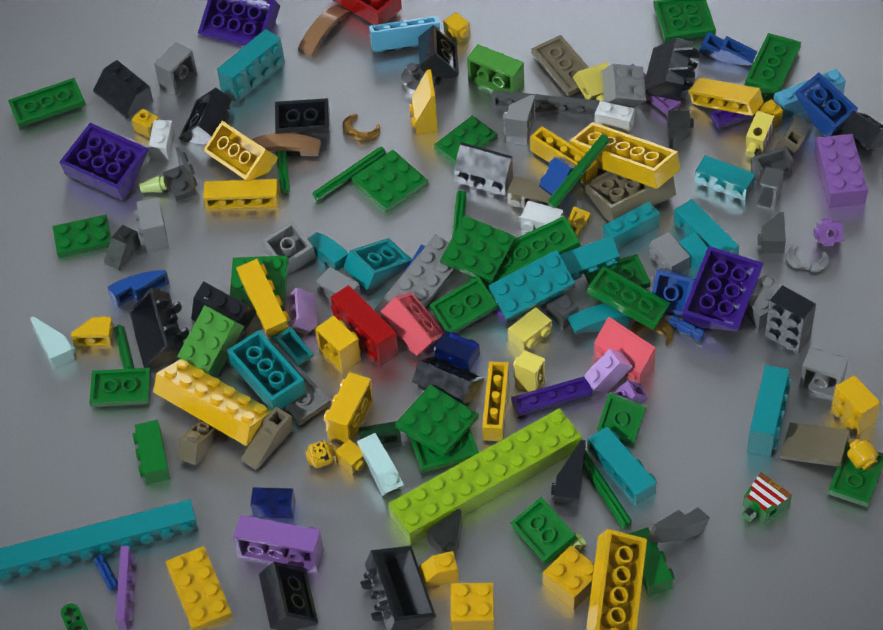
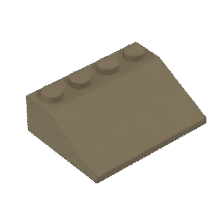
M609 171L582 184L586 193L609 222L648 201L655 206L676 195L673 176L658 189Z

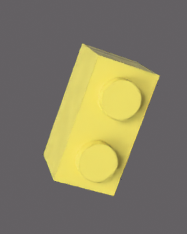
M535 307L508 328V340L521 352L533 349L539 341L551 334L552 320Z
M523 350L522 354L517 356L513 363V367H515V387L526 392L541 389L545 383V359Z

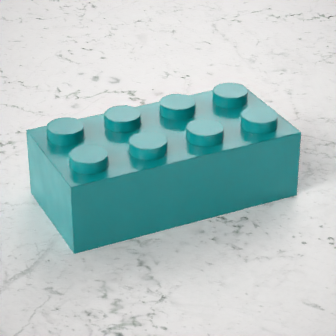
M265 29L218 67L217 73L221 92L233 101L238 102L265 78L269 77L277 68L281 67L285 63L281 38Z
M555 250L488 286L506 322L509 323L530 312L535 307L538 308L574 289L575 282L558 251Z
M260 330L227 350L230 364L271 410L275 407L283 409L306 394L304 379Z
M765 365L749 432L747 452L771 457L772 450H777L779 433H781L782 420L785 415L792 378L788 377L789 369Z

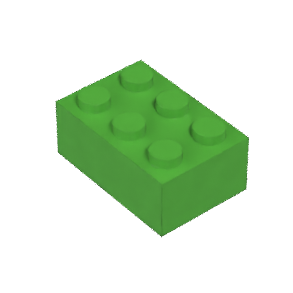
M479 44L476 45L467 57L468 82L490 91L521 92L524 88V62Z
M204 305L177 357L209 375L218 377L228 358L227 350L235 345L244 326Z

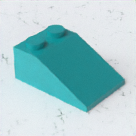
M386 238L349 250L343 268L366 290H370L383 285L406 268L412 258L391 239Z

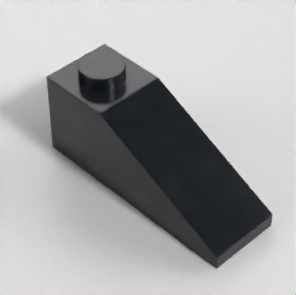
M585 440L579 442L556 476V483H552L551 495H554L555 502L578 505L580 503L586 448Z

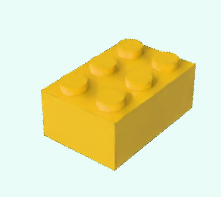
M349 372L346 379L341 381L338 394L334 395L330 410H326L324 414L329 441L341 445L349 439L354 441L374 402L370 378Z

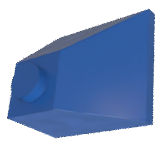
M659 268L656 271L652 293L670 303L666 312L682 315L695 279L680 272Z

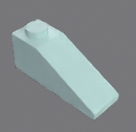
M34 316L30 318L33 328L54 369L75 361L73 353L76 350L72 341L68 342L65 335Z
M376 433L358 440L357 444L381 495L385 496L400 489L403 486V482Z

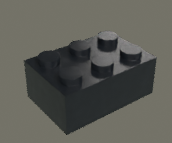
M782 285L769 300L765 336L785 346L788 350L799 353L811 339L816 303Z

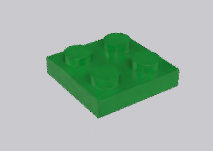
M610 392L608 393L597 430L600 431L608 427L611 432H615L618 435L619 439L635 444L648 406Z

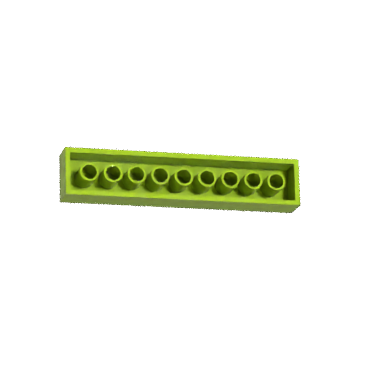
M559 408L389 502V515L408 543L413 545L427 537V530L457 509L462 511L463 517L571 456L582 440V436Z

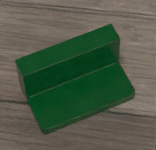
M397 421L360 427V440L376 433L383 446L401 443L400 430L395 428Z

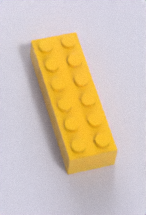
M594 122L570 140L571 145L587 153L600 135L607 136L610 142L595 159L598 161V168L655 189L662 186L680 170L678 151Z
M183 359L156 373L153 393L245 446L250 444L261 423L272 411L265 405L258 403Z
M607 529L598 535L586 630L637 629L647 539Z

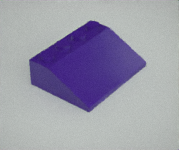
M208 0L198 34L247 45L265 29L268 31L272 30L280 5L275 0Z
M89 123L59 163L65 175L123 201L133 188L149 149Z
M708 246L682 311L683 320L701 328L738 332L764 263Z

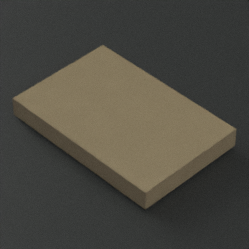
M790 422L780 454L781 459L841 467L850 437V430Z

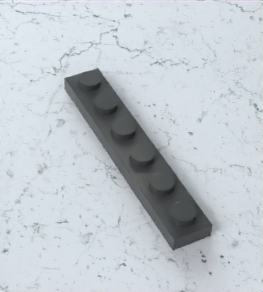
M492 91V107L508 109L510 104L530 95H535L536 112L595 117V112L599 105V100Z

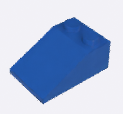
M819 72L795 91V95L814 126L826 137L833 136L838 132L852 111L858 110L857 106Z

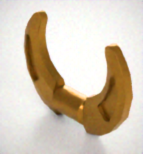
M358 114L349 115L343 121V131L346 134L357 137L358 140H370L380 133L379 124L372 131L361 132L354 129L352 121L358 117Z
M661 319L656 327L659 326V329L665 332L667 336L666 344L668 345L673 340L674 330L667 320ZM636 321L631 328V332L638 336L647 326Z

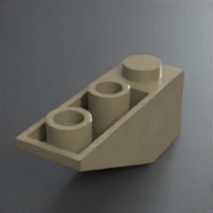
M796 114L774 150L786 147L791 156H793L805 139L811 123Z
M513 177L507 191V204L525 208L527 202L531 201L549 206L547 201L551 195L531 180ZM561 203L556 208L561 209Z
M275 407L261 423L241 461L257 471L294 429L292 416Z
M202 420L197 422L180 438L178 459L196 465L207 454L219 430Z

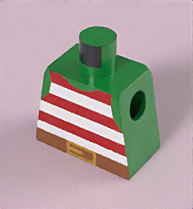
M761 472L744 495L743 506L746 509L742 512V516L748 522H751L755 517L763 522H768L790 506L792 494Z

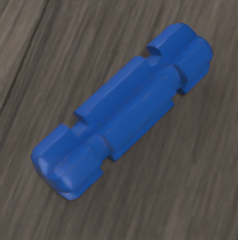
M671 316L668 323L673 328L677 327V330L689 336L693 335V338L697 340H702L705 335L703 329L699 327L696 329V326L684 320L680 321V318L676 316Z
M103 554L96 556L94 562L110 591L118 589V581Z

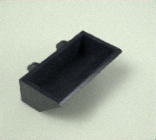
M674 38L653 48L644 82L646 94L679 101L682 90H689L693 86V82L685 79L686 77L695 78L696 76L694 70L697 68L698 63L691 61L690 58H700V52L692 47L693 41Z
M150 288L129 310L144 368H150V370L175 363L179 359L177 355L184 344L183 340L187 339L189 335L188 328L184 327L180 330L177 322L178 316L176 314L182 309L181 303L176 301L172 304L169 293L155 288Z
M412 546L371 550L365 562L367 571L363 574L364 579L369 580L360 581L363 589L373 588L370 597L377 600L374 609L379 612L371 613L372 620H383L386 630H413L434 619L436 614Z

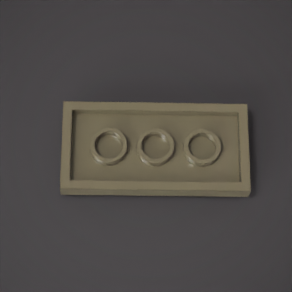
M561 35L531 48L532 55L568 97L581 91L573 76L578 71L589 67Z

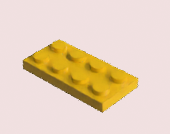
M204 546L165 561L192 630H201L233 617Z

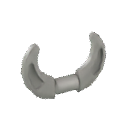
M796 245L792 246L786 254V260L790 266L810 272H820L829 263V257L826 252L822 253L823 257L820 261L813 264L800 261L795 256Z

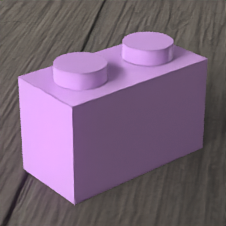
M296 287L286 297L287 314L290 318L288 326L292 327L295 331L307 335L318 325L316 296L313 293Z
M609 349L585 373L584 377L593 390L608 393L633 366L623 352Z

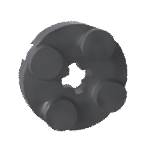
M408 64L401 74V84L411 94L414 93L421 79L417 81L416 78H423L425 74L420 69L419 64ZM432 76L433 86H435L436 76Z

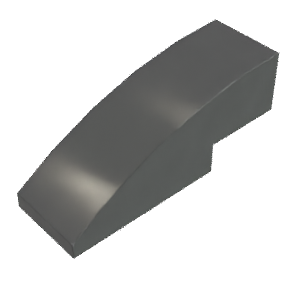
M698 507L686 515L678 510L654 524L647 540L654 543H665L695 537L704 532L710 517Z

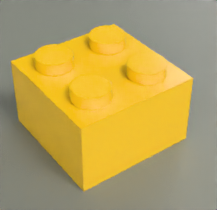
M333 315L315 328L319 351L340 372L344 374L361 362L359 338L355 332H350L342 320H338Z
M853 375L835 386L831 409L833 414L845 423L846 428L858 436L876 425L881 402Z
M570 546L542 572L543 585L575 610L591 594L594 563L573 546Z
M493 582L451 583V630H494Z

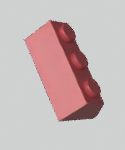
M412 292L394 297L380 311L384 320L396 330L397 336L406 342L408 349L416 356L425 353L447 336L445 331Z
M609 317L594 342V355L600 359L609 349L623 352L633 366L625 376L628 380L641 384L654 371L656 348Z

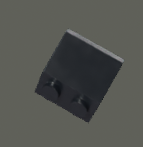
M852 111L841 129L846 132L845 135L853 134L854 140H858L860 142L859 145L864 149L877 150L883 144V125L868 114Z

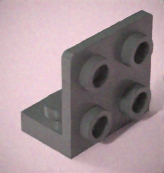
M176 147V153L180 166L163 172L176 202L197 194L195 187L198 186L193 176L195 174L192 164L188 165V157L185 151L182 152L179 147Z

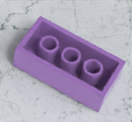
M853 134L817 137L814 154L828 207L866 204L868 188Z
M240 515L233 535L237 554L240 558L266 563L275 561L304 568L308 571L318 572L324 553L321 532L314 527L306 528L293 523H279L273 519L264 520L251 515Z

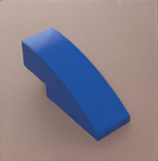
M709 32L699 48L701 54L731 64L749 66L753 64L758 52L728 36L723 40Z
M156 270L129 276L113 283L107 288L112 301L120 307L133 298L138 302L150 288L160 290L170 284L165 270Z

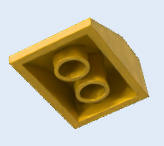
M431 69L427 70L412 95V104H409L410 115L414 114V117H411L412 128L416 127L417 135L438 132Z

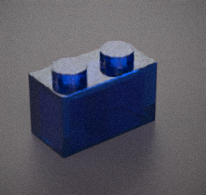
M445 330L434 346L435 357L470 371L480 356V345L472 339H466L455 332Z
M252 488L250 506L253 516L257 518L294 519L296 500L293 488Z

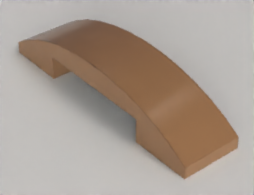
M333 6L324 11L305 33L298 46V51L312 57L322 46L321 41L337 23L342 24L350 15V11L339 6Z
M272 133L251 139L268 151H300L301 156H318L321 145L319 139L294 133Z

